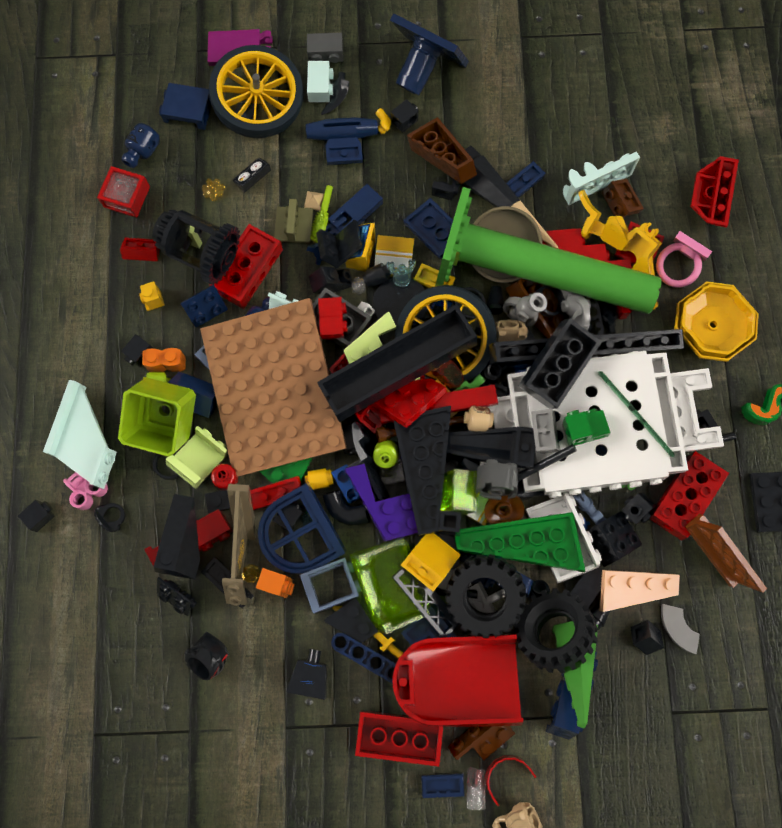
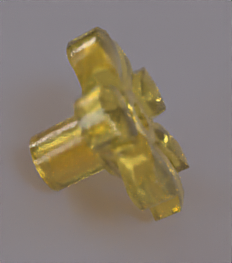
M207 179V185H202L205 198L210 197L212 201H216V196H223L222 191L225 190V186L220 184L219 179H215L214 182L211 179Z

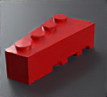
M219 509L196 521L199 552L210 550L214 547L213 544L219 540L222 542L231 536L230 533L233 532L225 515ZM151 546L144 549L153 567L159 546L154 549Z

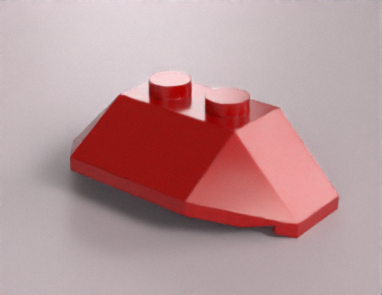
M720 156L696 173L690 207L708 224L725 228L728 226L739 163L738 159Z

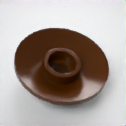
M501 496V500L489 499L484 508L487 521L490 524L521 520L524 515L522 500L518 496L512 499H507L508 496Z

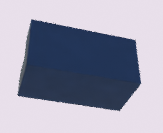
M180 371L168 382L190 388L196 394L194 413L207 418L214 413L217 401L213 384Z

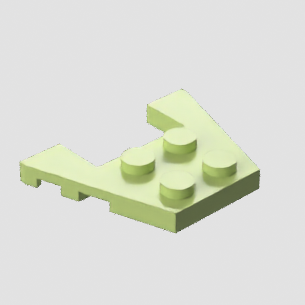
M390 312L384 314L344 349V354L349 364L383 346L379 336L396 329Z

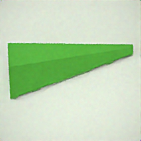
M573 621L553 626L552 632L555 633L557 648L568 643L574 635L575 626ZM596 643L591 645L594 650L592 655L589 653L584 655L587 660L585 663L579 660L575 663L576 669L572 670L568 666L565 667V673H563L567 689L571 693V704L576 712L577 726L585 728L588 721Z

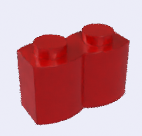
M341 297L318 298L321 339L344 338V332H348L347 321H343V314H347L346 302H342Z

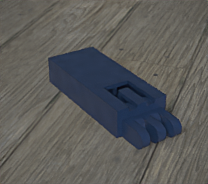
M366 184L328 218L329 224H327L326 232L330 231V233L336 236L353 220H356L359 226L383 204V198ZM346 217H351L352 220L343 227L342 224L347 222Z

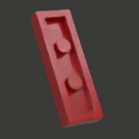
M296 476L250 490L253 510L269 506L278 498L302 485L300 477Z

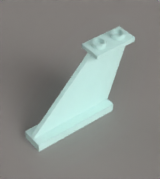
M69 380L43 452L58 458L90 482L89 484L104 489L117 452L109 449L85 393L86 387L76 381Z

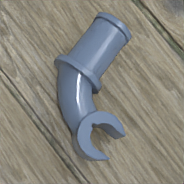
M581 491L582 494L578 496L572 495L578 503L579 509L585 511L596 525L606 520L602 513L594 507L593 500L587 497L584 491Z

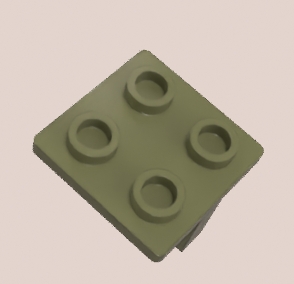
M289 199V206L277 207L274 238L280 242L310 243L313 209L299 208L297 199Z

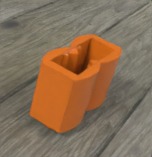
M151 348L143 351L142 364L150 372H164L166 370L181 372L186 369V356L177 348H167L162 351Z

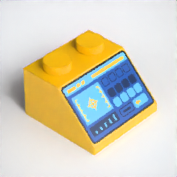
M375 223L359 225L362 247L345 262L346 268L365 272L368 270L376 241Z

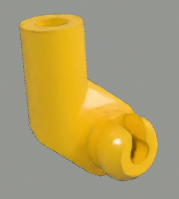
M380 108L375 113L381 120L378 131L381 134H385L390 129L391 119Z

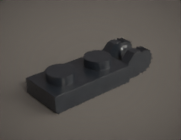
M214 557L201 573L224 594L222 578H231V571ZM245 587L246 597L252 599L254 595Z

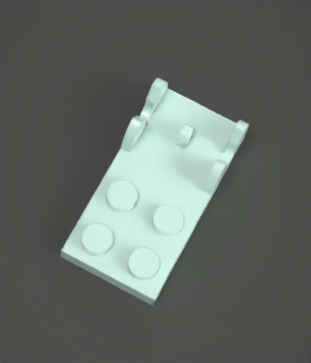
M637 152L625 154L620 160L608 162L599 170L593 164L585 162L584 172L586 176L584 177L571 169L568 174L571 185H565L563 188V195L568 205L580 200L578 192L584 190L587 196L606 188L612 181L622 180L631 176L640 156Z

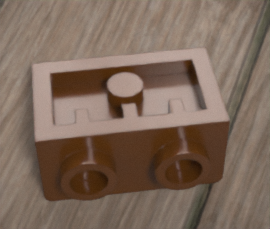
M628 179L612 181L602 191L614 216H622L624 219L626 216L640 213L644 209Z

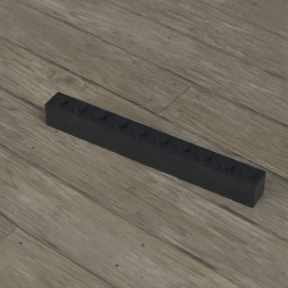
M682 329L594 335L602 342L592 357L626 354L633 351H646V353L683 349ZM550 338L503 341L489 344L490 364L535 361Z

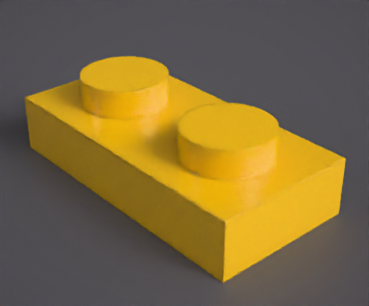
M422 263L414 280L428 288L435 287L439 270ZM450 275L448 282H444L443 285L453 286L455 277Z

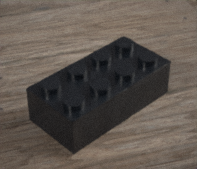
M571 318L562 320L518 386L549 409H557L602 341Z

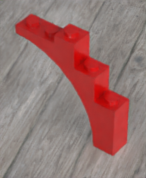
M581 228L546 231L559 249L622 267L633 268L630 259L609 261L610 253L609 250H606V244L585 245V238L581 235ZM616 306L619 319H626L630 312H632L630 309Z

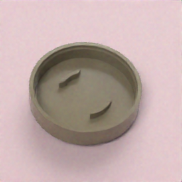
M501 206L490 209L479 216L473 223L477 226L542 244L541 231L535 220L523 210L515 207ZM473 265L479 274L491 281L507 283L521 279Z

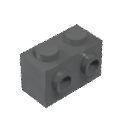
M342 33L307 34L308 61L343 62Z

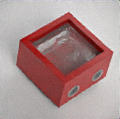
M111 166L97 199L104 208L137 218L150 185L145 176Z

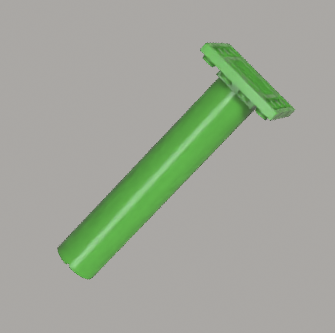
M463 187L435 286H441L444 282H448L453 265L457 266L458 261L641 313L650 314L660 293L658 289L661 288V277L470 224L471 217L467 216L472 197L469 196L470 189Z

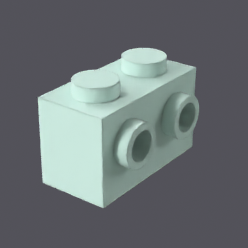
M308 61L307 95L309 102H330V95H333V84H330V79H334L333 68H330L329 61Z

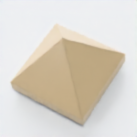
M307 191L304 208L320 211L324 194Z

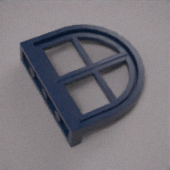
M309 482L302 484L295 490L275 500L265 510L259 522L258 540L263 554L271 564L285 572L306 573L346 553L344 544ZM300 498L313 521L293 531L281 509ZM278 512L290 534L271 544L269 540V526L272 518ZM317 527L329 550L309 560L298 537ZM294 540L305 562L288 561L279 556L275 550Z

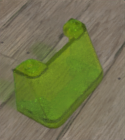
M397 538L350 554V559L372 622L377 630L384 634L424 618L391 578L400 569L398 565L406 559L410 551L409 544L404 538ZM403 573L399 579L403 584L410 585L409 578ZM414 587L415 599L423 600V597L418 594L416 587ZM427 603V610H426V612L430 615V613H429V611H428V609L430 608V605H429V603Z

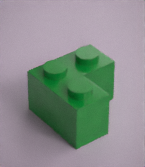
M591 409L586 412L574 410L567 413L562 423L568 446L572 444L577 446L608 437L611 433L603 410Z

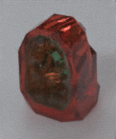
M452 360L431 371L433 376L450 389L459 388L463 383L462 371Z

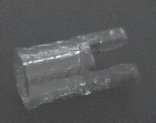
M470 767L467 771V809L484 810L486 809V773L484 769L477 770Z

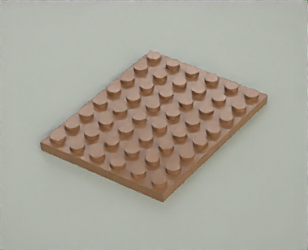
M310 298L200 328L230 463L235 469L237 477L347 449L341 422L338 421L317 383L329 376V371Z

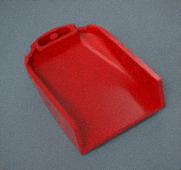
M517 635L490 636V638H483V636L429 638L412 644L399 657L393 672V690L398 704L410 718L429 726L489 727L522 725L523 718H521L515 645Z

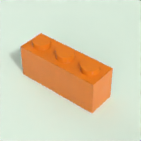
M262 568L256 588L287 598L288 595H292L295 584H293L294 579L286 575Z

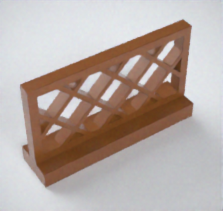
M698 514L685 526L730 587L734 588L739 583L762 593L767 590L764 583L721 526L709 523L702 514Z

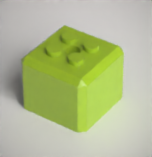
M148 377L142 379L123 393L118 434L119 441L123 445L169 457L173 455L190 439L196 394L190 388ZM162 405L170 409L169 414L163 412Z

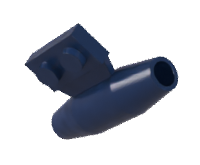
M358 117L334 118L306 124L307 139L327 141L325 145L327 165L363 163L362 147L358 139L378 134L376 119Z

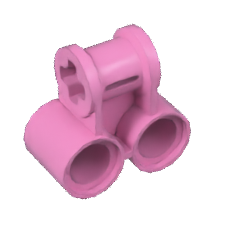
M76 472L68 479L65 478L63 480L66 486L73 491L69 498L70 504L80 510H88L93 504L92 496L102 497L108 490L106 483L104 489L99 488L97 491H93L94 486ZM84 496V502L79 505V498Z

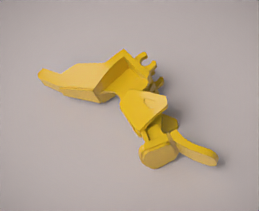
M584 190L579 191L580 200L590 214L582 228V237L588 239L594 234L600 236L602 241L620 251L633 252L637 261L632 269L655 276L653 255L662 245L655 238L659 233V229H652L649 232L648 228L652 223H643L640 227H636L629 232L622 216H609L606 224L599 221L602 213L592 205ZM656 302L653 309L658 307V302Z

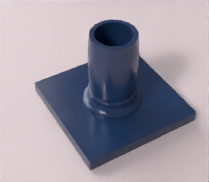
M393 13L390 21L406 38L414 41V46L411 48L397 78V85L419 96L436 64V60L440 56L466 68L469 61L457 45Z

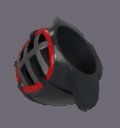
M207 631L184 653L186 665L202 680H210L217 676L223 670L229 655L224 643Z

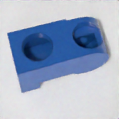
M346 464L331 473L347 502L350 504L360 499V496L355 491L350 478L344 471L348 467Z

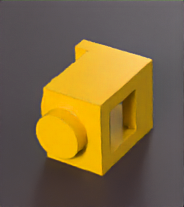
M154 281L140 286L141 293H139L142 303L145 304L147 311L165 306L161 291Z

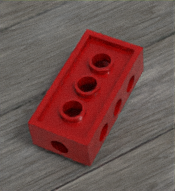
M248 224L238 240L240 243L237 245L236 257L229 271L226 272L225 277L222 276V280L218 281V284H214L221 297L242 309H245L283 251L281 242L251 224Z
M697 451L687 456L688 471L676 473L657 502V507L650 513L652 515L650 520L680 540L687 539L690 536L685 526L698 514H704L729 475V472ZM696 476L700 478L701 483L696 480ZM686 492L690 494L691 499L686 497ZM675 508L680 510V516L676 514Z

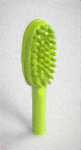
M330 185L326 186L321 210L319 213L317 212L318 215H315L316 218H314L315 220L312 224L314 226L311 228L312 234H310V238L315 243L318 242L316 233L320 229L326 231L328 223L327 211L333 187Z

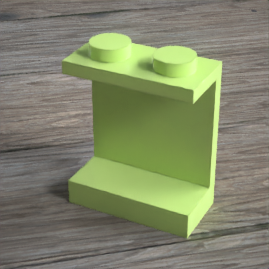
M199 426L195 428L196 434L175 456L171 455L166 458V465L195 489L227 457L226 445L220 440L216 441L213 439L212 434L207 429H201Z

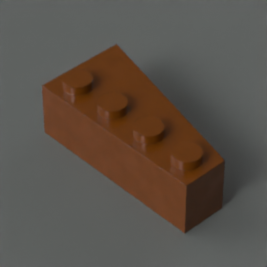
M438 117L407 135L413 152L460 184L477 175L471 156Z

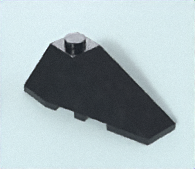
M174 493L155 559L154 572L195 580L200 555L194 497Z

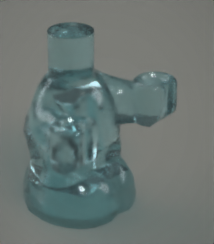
M414 259L413 261H408V268L404 264H400L395 269L393 261L391 263L387 262V269L393 275L394 283L397 286L406 287L410 283L411 273L416 266Z

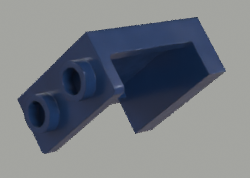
M168 83V87L164 91L163 105L159 109V114L164 123H168L169 119L196 123L198 129L205 130L212 106L209 89Z

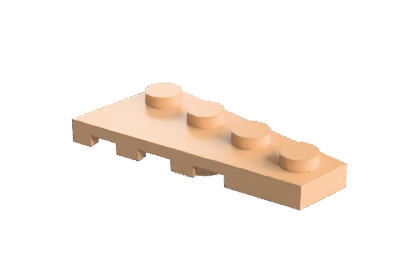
M602 570L600 611L605 612L676 596L679 594L680 575Z

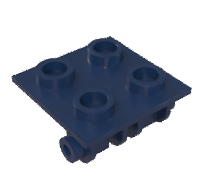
M214 285L180 303L195 328L228 310Z

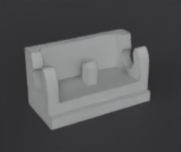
M552 409L531 411L536 452L545 454L548 451L554 453L560 451L555 412Z

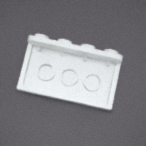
M565 492L561 497H556L527 508L526 513L529 519L573 512L585 573L599 568L600 561H602L601 555L597 549L594 550L593 538L590 532L586 531L583 526L585 524L581 513H577L575 509L576 501L572 495L569 496V493ZM550 567L557 584L584 574V572Z

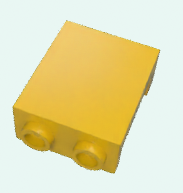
M435 533L423 536L401 566L430 590L434 591L461 554Z

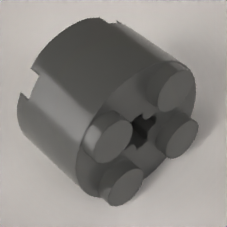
M488 459L486 464H482L477 468L476 493L480 492L481 497L501 500V496H508L507 499L517 496V464L498 463L497 460Z

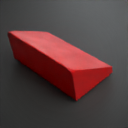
M127 237L124 238L120 247L122 259L158 261L160 249L155 246L156 242L153 239Z

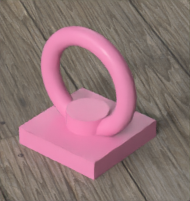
M679 231L673 240L675 243L664 248L656 260L658 277H661V281L666 285L675 288L692 284L701 273L702 260L705 261L712 253L711 250ZM679 250L682 254L694 260V270L686 279L673 280L664 271V260L673 251Z

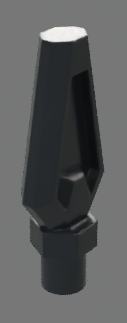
M601 301L600 312L602 320L605 322L608 334H615V320L618 317L616 307L613 304Z

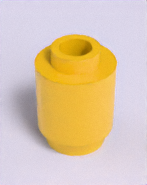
M323 468L308 471V475H305V483L309 482L313 490L327 488L329 485L334 484L332 470Z

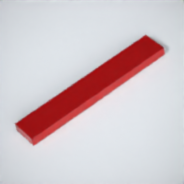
M495 384L446 392L426 411L451 406V413L469 410L471 406L489 407L498 405ZM380 411L382 424L394 422L393 419Z

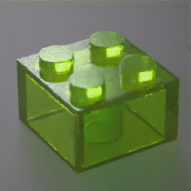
M453 469L444 474L441 510L461 512L462 516L476 512L478 507V498L476 497L477 471Z

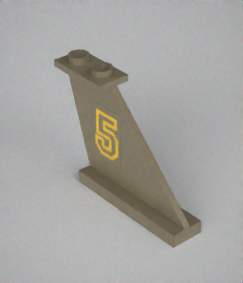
M229 484L227 492L234 526L231 578H222V585L226 604L235 606L240 604L247 605L245 586L242 579L247 539L255 540L256 538L249 485Z

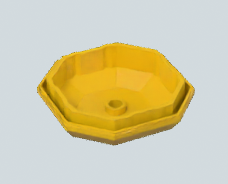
M706 281L677 303L674 329H682L683 340L699 358L727 362L757 340L759 314L734 285ZM710 323H713L715 325V328H712L710 326Z

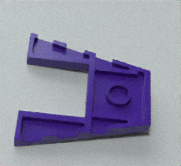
M365 464L345 468L346 475L350 478L352 486L358 492L363 505L369 511L375 526L385 542L418 534L409 493L375 502Z

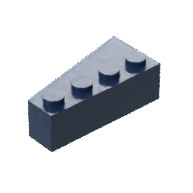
M594 659V672L598 665V659ZM564 678V681H560L556 691L559 699L555 701L550 714L554 717L552 724H547L545 732L570 740L578 735L579 732H582L583 728L577 726L576 712L571 704V693L567 689Z

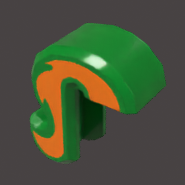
M782 384L774 385L767 390L762 407L751 403L744 404L742 406V414L745 419L753 424L763 426L776 421L782 413Z

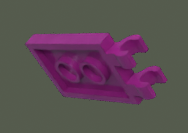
M260 29L208 32V65L215 66L225 54L242 46L273 44L271 31L265 30L260 33Z

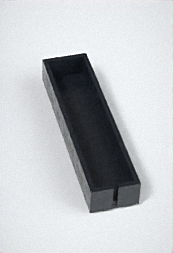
M456 304L317 383L338 421L341 422L476 346L477 335Z

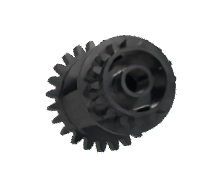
M173 209L160 215L154 226L152 238L156 242L155 246L161 249L164 255L200 271L203 281L214 285L222 280V276L225 277L226 272L229 271L236 257L237 245L240 243L238 241L240 231L238 230L239 228L229 223L224 224L223 227H218L184 210L176 211ZM190 225L195 227V233L201 234L202 231L211 234L204 246L200 259L180 250L188 236Z

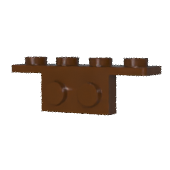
M510 726L469 727L466 732L448 746V749L454 758L458 760L473 747L480 757L485 760L509 740L515 732Z

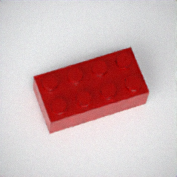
M361 710L355 756L439 767L443 726L424 725L405 715Z

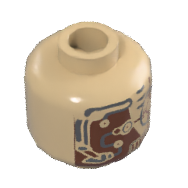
M471 406L469 412L465 411L464 423L467 424L470 431L485 432L493 426L494 413H491L488 407Z

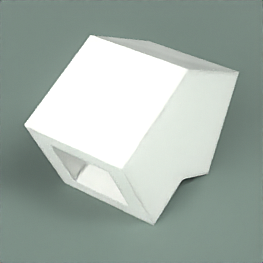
M361 302L357 307L370 316L375 312L370 304Z

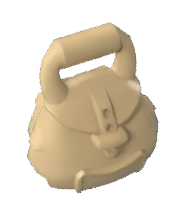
M500 320L495 323L497 332L496 342L524 340L527 337L528 329L522 321Z
M519 802L514 805L510 813L497 817L492 825V828H502L500 822H505L506 828H543L535 808L528 802Z

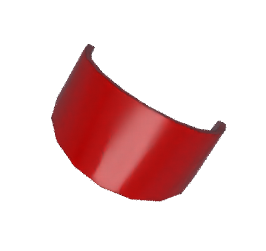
M503 755L495 759L488 766L485 774V785L498 807L500 805L494 798L489 783L491 772L498 763L504 760H516L523 763L533 777L536 778L532 769L517 756Z

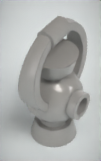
M561 290L565 299L561 302L562 312H566L569 318L588 331L591 321L590 300L585 299L581 295Z
M541 293L529 294V296L522 298L510 297L505 301L503 310L510 319L522 321L525 323V326H532L538 319L539 311L546 309L547 300Z

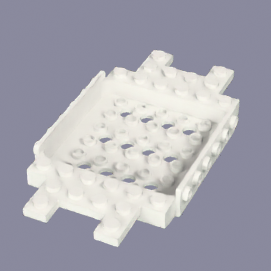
M646 351L592 357L557 409H552L560 414V420L556 422L557 431H561L564 436L559 441V449L562 450L568 447L562 423L567 413L574 410L586 412L591 406L599 407L600 410L604 411L611 433L608 437L575 446L577 451L567 456L564 461H557L523 479L524 493L544 491V495H549V498L561 497V493L569 492V495L582 494L581 491L583 490L595 493L602 491L601 488L609 487L610 490L622 489V485H630V488L642 486V483L650 482V485L662 484V480L669 477V474L688 471L685 452L721 448L724 446L720 426L700 429L693 392L712 388L709 368L670 373L667 353L647 354ZM527 367L524 372L508 374L507 380L510 395L497 397L498 405L488 407L491 413H494L495 429L517 426L533 428L531 411L549 409L518 386L530 367ZM634 381L637 384V390L634 392L628 391L626 383ZM588 387L596 388L597 395L595 397L586 395ZM633 400L638 401L641 404L640 410H631L629 403ZM641 420L644 423V429L641 431L635 430L633 422ZM640 439L648 443V448L644 451L639 450L636 446V442ZM598 445H604L607 448V454L599 456L595 452V448ZM535 449L534 464L555 453L548 451L545 454L536 452ZM517 468L518 473L524 470L525 468Z

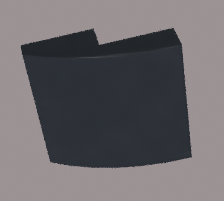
M355 421L352 423V435L361 462L377 469L381 468L377 466L373 459L374 447L378 443L376 435L364 425Z

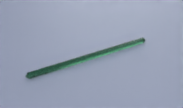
M599 371V376L670 457H674L675 453L603 371Z

